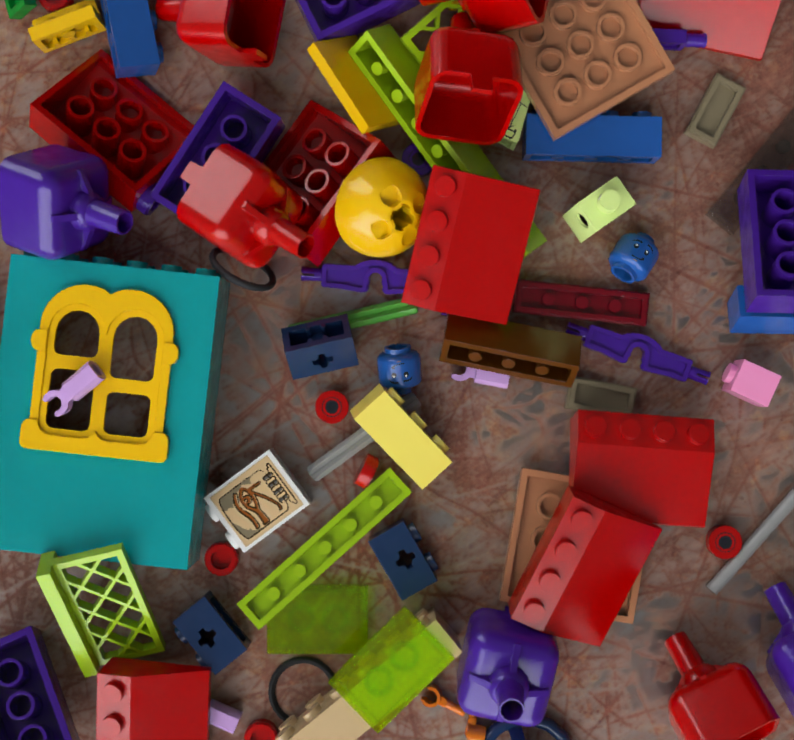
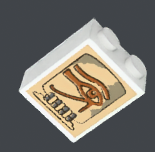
M274 448L267 450L204 497V500L207 502L205 509L209 516L215 522L221 521L227 529L225 536L229 543L235 549L240 547L244 553L312 502V499Z

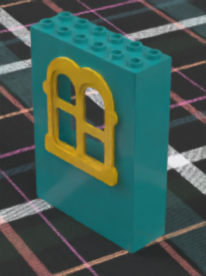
M25 251L23 255L11 254L0 345V550L36 554L55 551L57 556H66L123 542L131 563L136 565L188 570L199 560L206 505L204 497L207 496L230 283L223 279L216 270L196 268V272L193 274L189 273V270L182 269L181 266L162 264L161 270H156V267L149 266L146 262L127 260V266H122V263L114 262V259L93 257L92 262H89V259L80 258L79 255L75 254L57 260H48ZM73 311H84L95 318L99 325L100 333L96 356L81 357L62 355L56 352L57 328L65 315ZM129 318H144L154 326L157 332L154 375L150 381L120 379L113 377L111 374L114 336L119 325ZM89 360L95 362L106 375V379L93 389L89 428L85 431L50 427L47 424L49 402H44L42 399L50 391L53 371L58 368L78 370ZM110 393L145 395L150 399L148 428L145 436L115 435L105 431L107 398ZM117 556L101 560L120 563Z

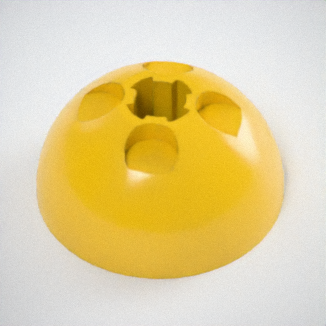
M392 157L372 158L354 168L343 181L335 202L336 226L344 242L358 253L377 258L398 255L415 244L427 193V187L420 175L408 164Z

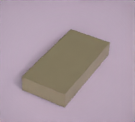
M716 73L683 134L711 149L716 147L746 88Z
M576 376L572 388L568 387L564 408L633 413L637 388Z

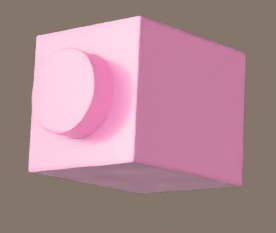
M746 359L734 360L733 364L729 363L723 372L721 380L724 384L721 390L757 407H768L782 376Z

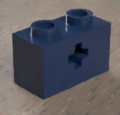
M347 314L281 329L284 352L293 380L359 365Z
M404 518L382 529L368 539V543L402 601L438 581L435 571L439 569L431 552L428 551L424 554L418 542L423 539L415 524L411 522L407 525ZM403 549L407 554L414 553L411 556L412 563L408 565L404 560L398 561L400 551Z
M208 591L173 621V624L176 626L174 630L178 638L183 643H189L197 652L195 656L199 664L203 667H211L214 675L218 674L244 653L251 644L249 638L211 591ZM213 629L216 632L214 638L210 637L207 639L204 636L206 631L209 632Z

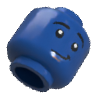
M643 232L626 233L620 237L609 255L608 261L611 266V272L616 278L626 283L645 280L657 262L659 252L653 238Z
M400 343L385 346L384 352L380 353L377 357L378 379L384 388L389 389L393 387L399 395L410 393L411 388L421 382L420 354L416 350L411 349L410 344Z

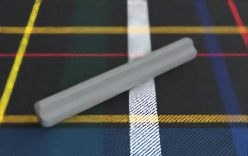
M410 392L403 397L405 403L401 406L409 415L420 408L421 402L414 393ZM361 427L307 467L309 475L315 481L321 480L373 442L374 439Z

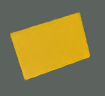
M356 35L316 41L308 47V53L361 134L399 125V122L348 53L350 48L359 40Z

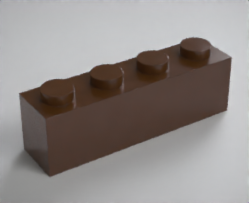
M448 314L439 361L572 388L580 367L582 336L509 321L507 325Z

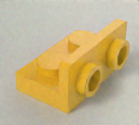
M84 0L34 19L32 21L33 27L28 28L32 42L44 53L106 30L95 0Z

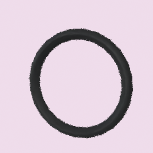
M216 247L210 252L209 260L212 267L231 283L248 290L261 292L268 291L275 286L276 276L267 264L260 269L267 274L269 282L267 284H256L233 275L219 264L216 256L219 253H225L224 251Z
M301 656L285 661L276 669L269 682L268 695L270 704L280 719L285 721L290 717L283 712L276 700L275 688L280 675L287 668L295 664H311L320 668L332 684L336 677L325 663L313 657Z

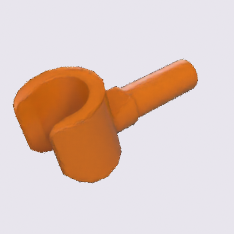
M430 684L427 686V689L436 693L437 699L431 701L427 697L422 696V704L429 708L440 705L461 716L465 715V712L458 704L442 695V690L438 685Z
M468 714V723L465 729L466 738L468 740H485L486 726L476 724L477 717Z

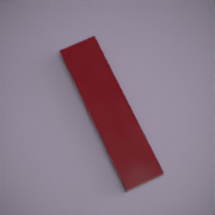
M518 279L514 295L513 313L645 327L647 326L650 293Z

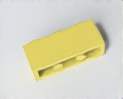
M379 383L350 412L354 420L423 490L452 463L446 454L450 448L437 434L431 438L424 429L428 425L415 411L410 415L401 406L405 403V400L393 387L386 390Z

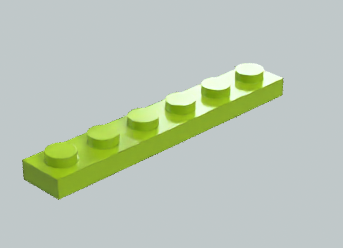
M389 467L237 603L238 607L256 628L260 630L412 493L411 490Z

